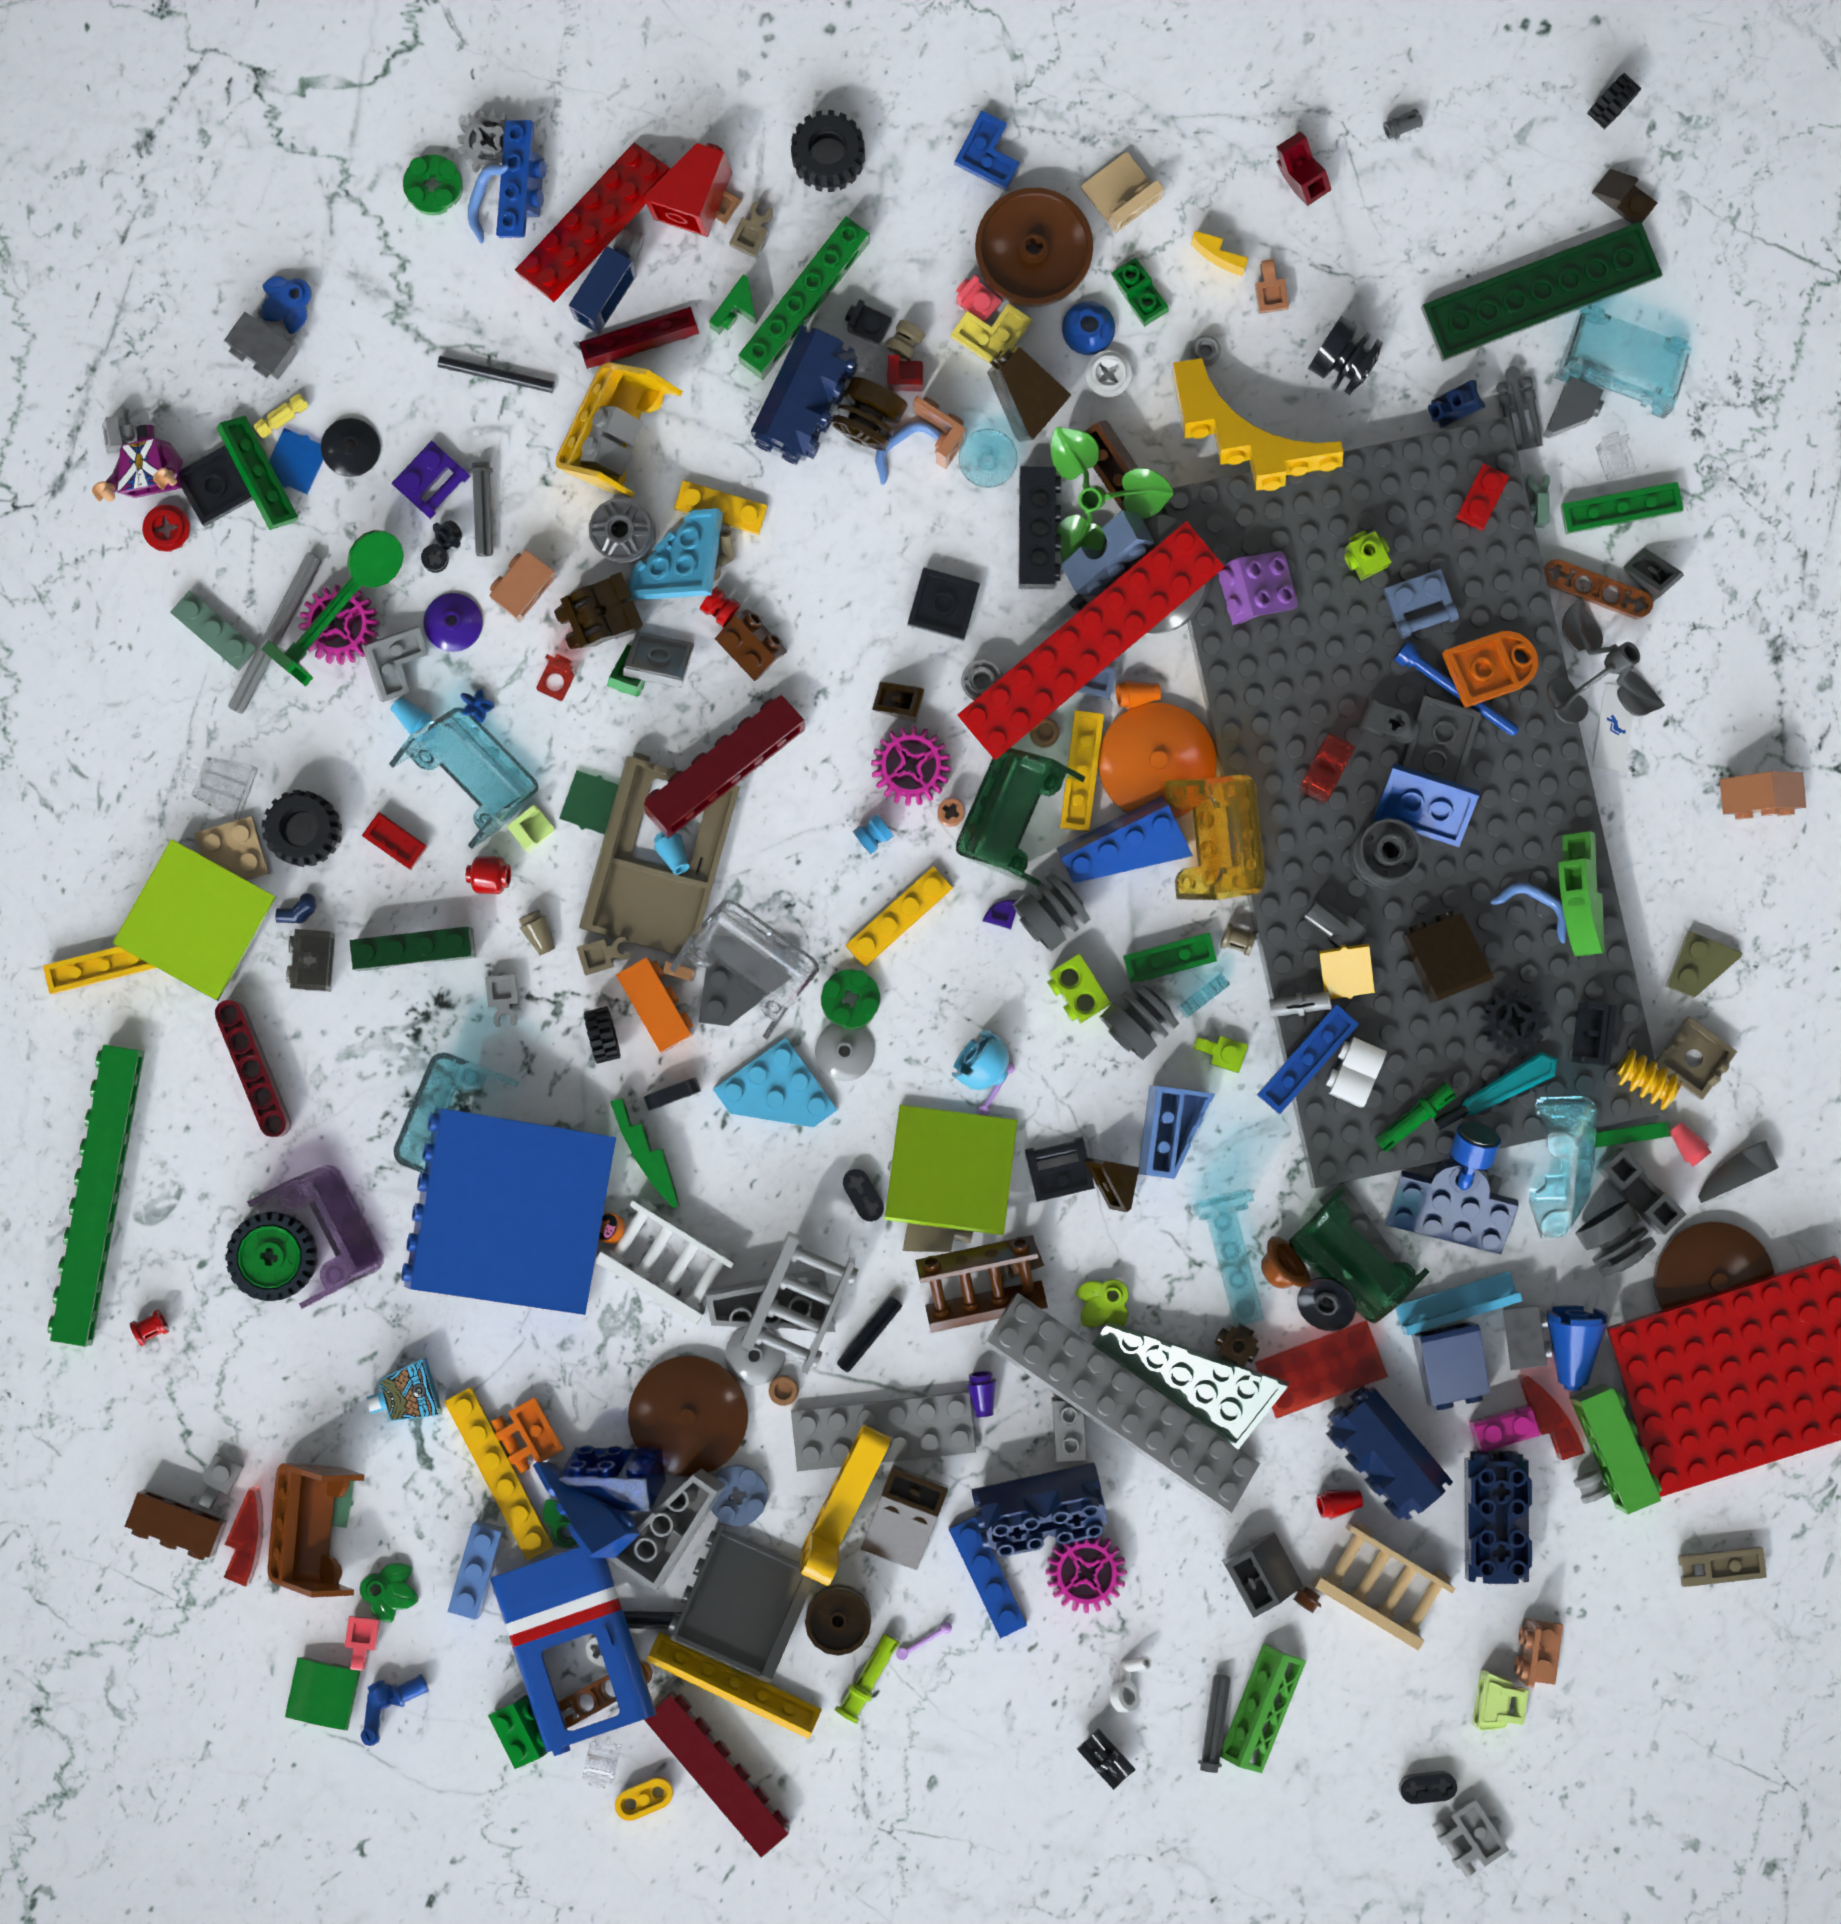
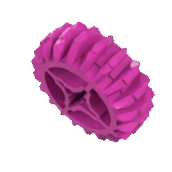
M334 585L333 594H331L327 587H323L324 596L322 598L316 592L313 593L312 596L316 602L314 605L308 601L304 603L310 611L309 613L300 612V617L307 620V622L300 623L298 628L306 631L341 590V587ZM360 590L347 602L354 605L351 610L347 608L345 611L339 612L335 617L341 622L345 621L342 624L345 626L343 629L347 632V635L337 628L333 629V627H336L333 619L309 647V652L316 650L315 657L320 660L326 654V662L332 664L336 656L338 664L344 665L345 656H347L349 661L354 663L356 662L354 653L357 652L360 656L365 657L364 651L361 648L363 644L370 642L368 638H378L379 634L371 630V627L379 626L380 622L376 619H370L378 612L375 608L367 609L372 601L369 598L362 600L363 593ZM361 614L362 627L356 638L352 633V626L358 620L356 617ZM337 637H341L349 645L333 648L323 643L328 639L332 641Z
M912 726L911 735H906L905 727H900L901 737L898 738L893 731H890L889 737L892 742L889 743L883 738L880 740V744L885 750L874 749V754L881 757V760H871L872 766L880 767V770L872 772V777L883 778L876 784V787L880 789L887 785L888 788L885 790L884 796L888 798L892 792L896 793L894 797V803L896 804L900 802L901 796L906 797V806L911 805V797H916L917 805H922L921 796L924 794L929 801H932L933 795L930 790L933 789L939 794L942 792V788L937 782L948 783V778L941 775V772L948 773L951 771L950 766L942 765V762L950 760V755H940V752L944 751L946 745L942 743L935 747L934 744L937 742L938 736L935 734L930 740L926 739L928 735V729L926 728L923 729L921 736L916 735V726ZM917 743L926 747L928 751L917 755L912 754L903 744ZM896 749L901 763L892 773L887 774V759L890 753ZM903 754H905L907 759H912V762L914 760L919 761L916 765L919 778H917L915 773H910V770L909 772L903 771L906 767ZM934 758L936 771L930 782L926 783L921 769L929 760ZM905 777L911 778L919 788L913 790L904 789L893 782Z
M1100 1535L1097 1538H1093V1540L1085 1539L1071 1544H1062L1065 1547L1063 1550L1057 1546L1052 1548L1053 1552L1058 1555V1558H1047V1562L1055 1565V1568H1047L1045 1573L1049 1576H1055V1578L1047 1581L1048 1587L1058 1585V1588L1052 1594L1054 1598L1064 1594L1061 1605L1066 1606L1072 1600V1611L1076 1612L1079 1603L1083 1604L1084 1613H1089V1604L1094 1603L1095 1610L1098 1612L1101 1611L1099 1601L1104 1600L1105 1604L1110 1606L1112 1603L1108 1595L1111 1593L1116 1598L1120 1596V1593L1114 1586H1125V1582L1122 1579H1118L1117 1576L1126 1575L1127 1570L1117 1568L1118 1565L1125 1562L1124 1557H1113L1120 1551L1118 1546H1114L1110 1550L1107 1549L1111 1544L1110 1538L1107 1537L1101 1544L1099 1543ZM1093 1548L1103 1554L1087 1560L1081 1557L1076 1550ZM1069 1556L1075 1564V1570L1069 1576V1579L1063 1582L1061 1570L1065 1559ZM1077 1560L1087 1568L1094 1567L1091 1573L1095 1583L1085 1575L1078 1577V1573L1082 1572L1079 1569L1080 1565ZM1109 1561L1111 1567L1110 1578L1103 1588L1097 1579V1574L1103 1568V1565ZM1081 1584H1087L1095 1591V1594L1078 1595L1070 1591V1589L1076 1588Z

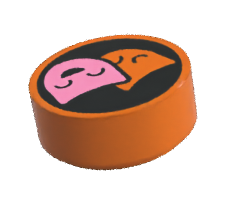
M605 1213L602 1217L599 1240L608 1244L618 1242L625 1230L623 1218L613 1213Z

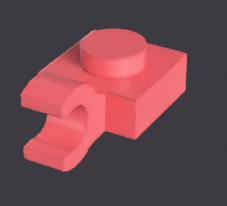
M349 1616L345 1647L353 1648L351 1670L363 1671L365 1669L367 1650L375 1651L377 1647L380 1620Z

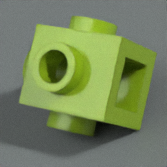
M1364 530L1349 538L1351 543L1345 548L1346 554H1344V558L1350 570H1356L1361 581L1388 568L1392 563L1387 555L1390 552L1388 544L1383 536L1378 537L1376 531L1367 534Z

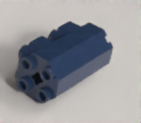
M801 325L751 429V436L756 441L755 446L766 452H771L773 449L782 453V459L795 465L798 464L799 460L805 461L807 457L814 459L820 447L818 442L821 431L826 433L831 425L833 416H831L832 410L830 408L833 404L836 406L841 404L846 392L844 390L846 379L851 380L857 370L858 364L856 362L858 357L855 355V350L849 347L848 351H845L842 348L844 342L839 338L813 327L810 332H807V326Z
M1362 1386L1350 1396L1352 1401L1345 1407L1339 1405L1327 1415L1330 1420L1327 1427L1330 1430L1325 1434L1340 1450L1343 1448L1347 1450L1348 1454L1345 1458L1359 1473L1365 1471L1368 1477L1364 1481L1379 1497L1384 1495L1387 1498L1383 1504L1393 1516L1397 1517L1398 1520L1404 1518L1408 1521L1413 1518L1409 1512L1413 1510L1418 1514L1423 1512L1445 1493L1446 1490L1442 1487L1445 1483L1450 1486L1453 1481L1376 1388L1371 1387L1368 1389Z
M1470 1451V1457L1464 1458L1465 1579L1469 1582H1476V1577H1483V1583L1518 1584L1519 1579L1524 1583L1529 1582V1569L1532 1567V1541L1529 1539V1507L1532 1505V1480L1529 1478V1460L1523 1458V1454H1518L1517 1451H1500V1456L1488 1454V1451L1484 1453Z
M1094 1462L971 1489L974 1506L981 1505V1508L975 1509L979 1529H986L980 1531L983 1548L990 1547L996 1550L997 1554L1001 1557L1040 1550L1044 1546V1539L1048 1535L1055 1537L1056 1541L1060 1544L1097 1538L1103 1533V1527L1108 1522L1100 1481Z

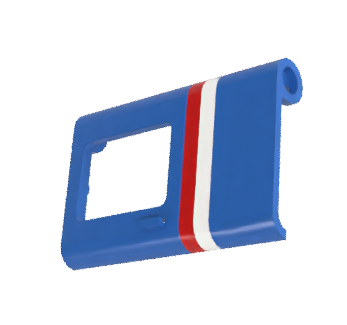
M577 1547L490 1578L546 1752L552 1751L553 1756H557L570 1751L569 1745L657 1715L606 1558H588L581 1547ZM593 1634L597 1638L620 1711L617 1716L570 1731L565 1726L544 1661L543 1652L547 1648Z

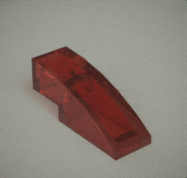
M1524 1374L1519 1375L1518 1379L1526 1403L1532 1408L1539 1434L1549 1433L1557 1458L1566 1460L1584 1454L1585 1451L1580 1438L1559 1404L1532 1378Z
M256 1486L248 1489L224 1544L235 1549L224 1578L245 1587L251 1584L263 1540V1504L260 1488Z

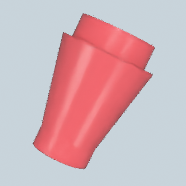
M1683 1122L1670 1131L1671 1137L1685 1163L1689 1162L1692 1167L1712 1153L1707 1147L1709 1144L1690 1130Z

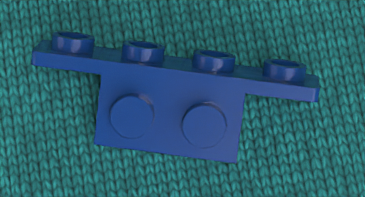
M508 120L505 122L502 165H508V170L501 175L496 228V235L499 238H524L527 216L540 217V207L544 203L542 182L546 175V165L544 159L532 151L534 122L531 120Z

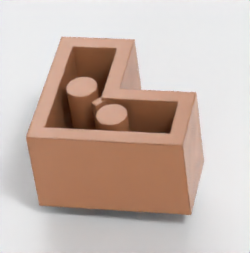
M1769 771L1720 779L1723 814L1735 815V820L1751 819L1755 812H1761V816L1795 815V809L1806 808L1803 772Z

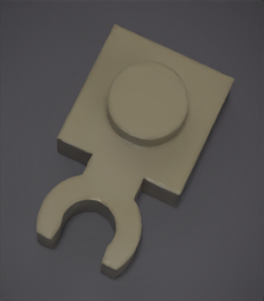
M757 201L751 206V219L741 218L729 242L731 247L754 258H757L769 233V230L762 226L769 223L773 217L772 208L768 209L766 215H758L756 212L760 205Z
M605 938L576 947L585 976L615 967L612 958L616 957L625 960L632 957V952L622 954L619 951V945L622 942L628 941V938H617L611 946H608Z

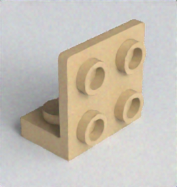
M1128 152L1123 153L1081 185V190L1114 233H1117L1161 200L1164 188L1158 180L1153 183L1149 181Z

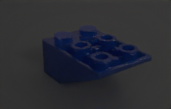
M590 1445L576 1447L559 1475V1481L620 1511L650 1512L666 1482L662 1450L649 1447L637 1449H623L620 1446L594 1448Z

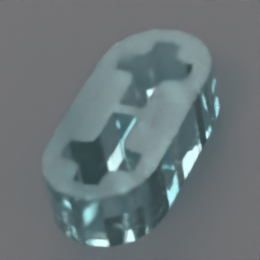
M1221 972L1177 1007L1185 1018H1188L1227 988L1230 983Z

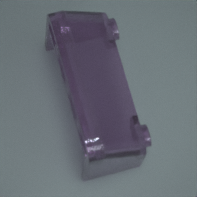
M323 1165L292 1178L247 1201L249 1207H255L278 1196L281 1203L289 1209H299L309 1204L336 1257L326 1262L320 1270V1279L325 1290L299 1303L301 1309L310 1307L378 1272L384 1264V1254L344 1175L336 1166Z

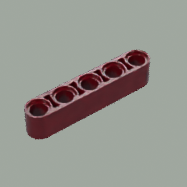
M224 1000L215 1008V1018L258 1125L266 1136L282 1137L291 1129V1119L248 1012L240 1002ZM233 1005L237 1009V1017L232 1022H228L224 1013L229 1006ZM245 1033L249 1042L244 1049L240 1050L236 1046L235 1041L239 1034ZM255 1060L258 1062L260 1070L255 1077H251L247 1073V1065ZM263 1088H267L271 1093L270 1101L265 1105L261 1104L258 1100V1093ZM275 1115L282 1120V1127L277 1132H273L269 1128V1120Z

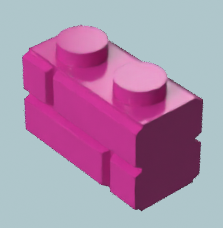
M1526 1404L1485 1416L1484 1419L1478 1418L1468 1421L1475 1446L1481 1453L1540 1436L1532 1408Z

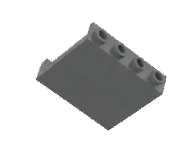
M721 1524L717 1532L711 1530L705 1547L709 1548L706 1559L699 1557L692 1573L698 1576L693 1587L687 1585L680 1602L685 1604L681 1615L674 1614L668 1630L673 1632L670 1640L770 1684L815 1580L800 1574L799 1562L724 1530L725 1526Z

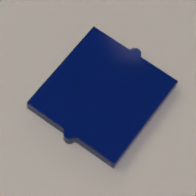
M286 428L283 429L269 459L284 488L291 487L308 495L324 461L321 454V444L310 440L308 435L301 436Z

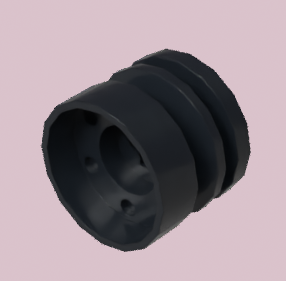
M1341 316L1307 369L1323 379L1333 369L1336 370L1338 374L1334 386L1338 387L1343 378L1347 377L1351 381L1344 392L1351 395L1358 386L1363 384L1378 361L1381 346L1384 342L1377 339L1371 350L1364 345L1371 334L1367 332L1357 342L1353 339L1357 325Z

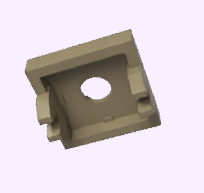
M1688 1016L1661 1051L1655 1062H1657L1658 1069L1662 1067L1668 1069L1667 1076L1676 1073L1679 1077L1678 1083L1682 1081V1087L1700 1100H1703L1712 1086H1715L1721 1080V1075L1727 1072L1729 1063L1738 1051ZM1695 1049L1702 1054V1062L1699 1066L1691 1067L1686 1063L1685 1056L1689 1050Z

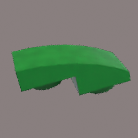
M1136 257L1111 272L1114 281L1144 327L1169 312L1168 305L1155 289L1151 277Z

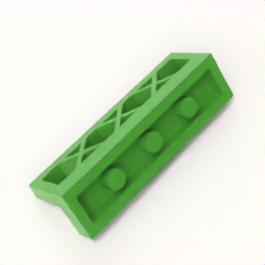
M1262 1645L1222 1746L1221 1758L1239 1768L1258 1773L1263 1772L1306 1661L1304 1659L1286 1654L1270 1645ZM1289 1662L1294 1663L1290 1674L1285 1677L1284 1674ZM1281 1692L1279 1702L1274 1705L1273 1702L1276 1695ZM1270 1721L1268 1730L1263 1733L1262 1730L1265 1723ZM1259 1749L1255 1763H1251L1250 1760L1254 1751Z

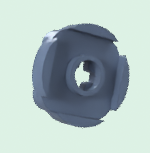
M732 1465L722 1469L715 1476L716 1479L726 1485L711 1509L713 1514L722 1523L732 1526H744L755 1521L763 1513L768 1500V1489L760 1474L744 1465ZM739 1487L741 1492H746V1497L742 1498L741 1504H737L735 1500H731L729 1495L733 1494V1488Z

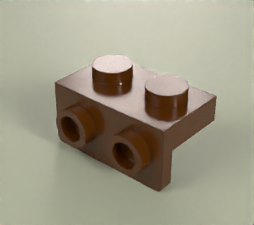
M748 609L735 615L714 638L754 681L758 680L777 659L787 653L779 637L770 633L762 624L760 617Z

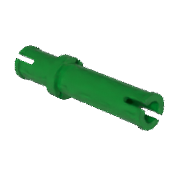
M1444 1082L1427 1097H1421L1417 1100V1105L1379 1135L1375 1136L1374 1139L1383 1151L1387 1153L1394 1145L1403 1140L1429 1118H1435L1437 1116L1436 1113L1457 1097L1456 1094Z

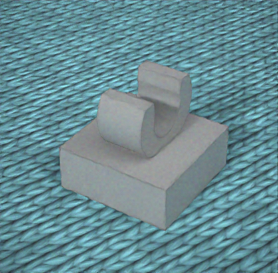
M117 417L105 418L102 429L107 454L119 453L122 443L133 441L135 437L133 425L119 427Z

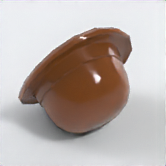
M1272 1236L1267 1242V1253L1261 1260V1270L1266 1280L1274 1287L1286 1289L1293 1285L1307 1287L1310 1281V1274L1300 1256L1286 1240L1281 1237Z

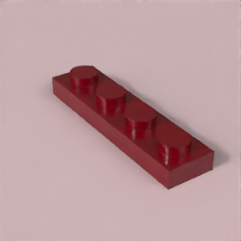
M688 307L581 341L579 345L586 368L589 369L617 359L630 357L633 354L652 348H658L677 340L686 339L699 334V330L692 309Z

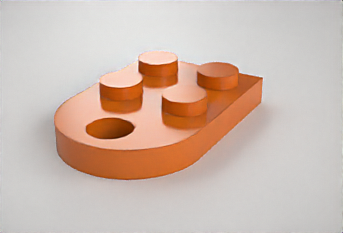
M1501 631L1447 649L1442 653L1464 708L1523 688L1534 678L1538 669V655L1534 646L1526 637L1513 631ZM1516 650L1523 651L1527 656V663H1519L1515 659L1514 652Z

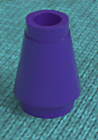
M979 1371L969 1374L967 1387L976 1417L994 1415L996 1379L993 1378V1373L990 1371Z

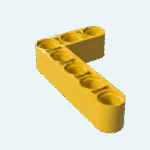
M867 1425L861 1427L802 1546L800 1574L826 1586H829L839 1566V1546L891 1442L890 1436Z

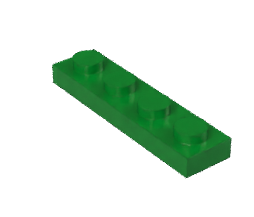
M246 415L220 422L217 430L268 529L272 530L294 523L298 515Z
M1678 482L1564 503L1560 506L1566 535L1684 511Z

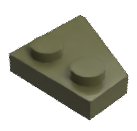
M1688 931L1665 987L1694 998L1741 958L1743 953Z

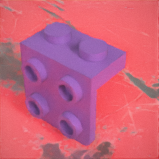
M1282 551L1236 558L1224 564L1225 568L1218 573L1232 625L1244 623L1260 615L1293 610L1298 606L1286 557Z

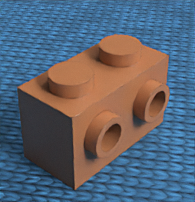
M525 550L523 554L517 553L508 565L511 569L504 577L499 576L490 587L492 591L489 595L490 598L519 622L557 577L552 569L528 550Z

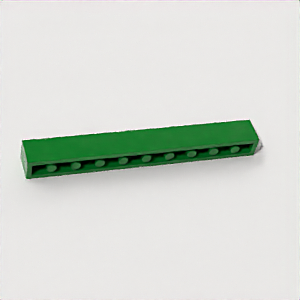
M103 1045L102 1050H99L96 1056L95 1066L99 1070L97 1080L94 1079L90 1088V1096L93 1097L92 1108L87 1110L85 1116V1126L88 1127L86 1138H83L80 1144L79 1154L83 1156L81 1168H77L74 1177V1185L77 1186L76 1197H72L69 1205V1215H72L70 1227H67L64 1233L63 1242L67 1245L65 1257H61L58 1266V1273L62 1274L60 1286H56L53 1294V1303L56 1304L54 1316L52 1315L49 1319L47 1328L48 1333L51 1334L50 1341L83 1347L93 1344L145 1051Z

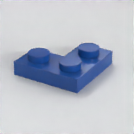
M981 110L954 161V165L1007 191L1020 166L1019 161L995 150L1007 128V123Z

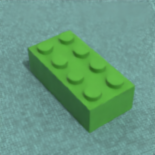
M1600 1384L1569 1397L1598 1468L1604 1475V1482L1610 1489V1496L1615 1508L1629 1515L1662 1501L1659 1496V1492L1662 1491L1661 1485L1656 1475L1650 1474L1646 1465L1650 1463L1648 1454L1643 1446H1638L1634 1437L1638 1435L1637 1428L1631 1418H1626L1623 1411L1626 1403L1619 1390L1615 1391L1613 1387Z

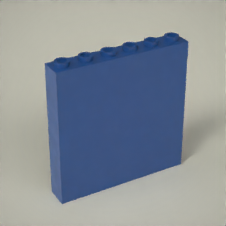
M435 1107V1112L431 1113L428 1119V1131H431L429 1143H425L422 1160L426 1161L424 1173L419 1174L417 1190L420 1191L419 1203H415L412 1210V1221H415L414 1231L409 1233L406 1249L410 1251L408 1263H404L401 1272V1280L405 1281L404 1287L411 1290L586 1315L616 1137Z

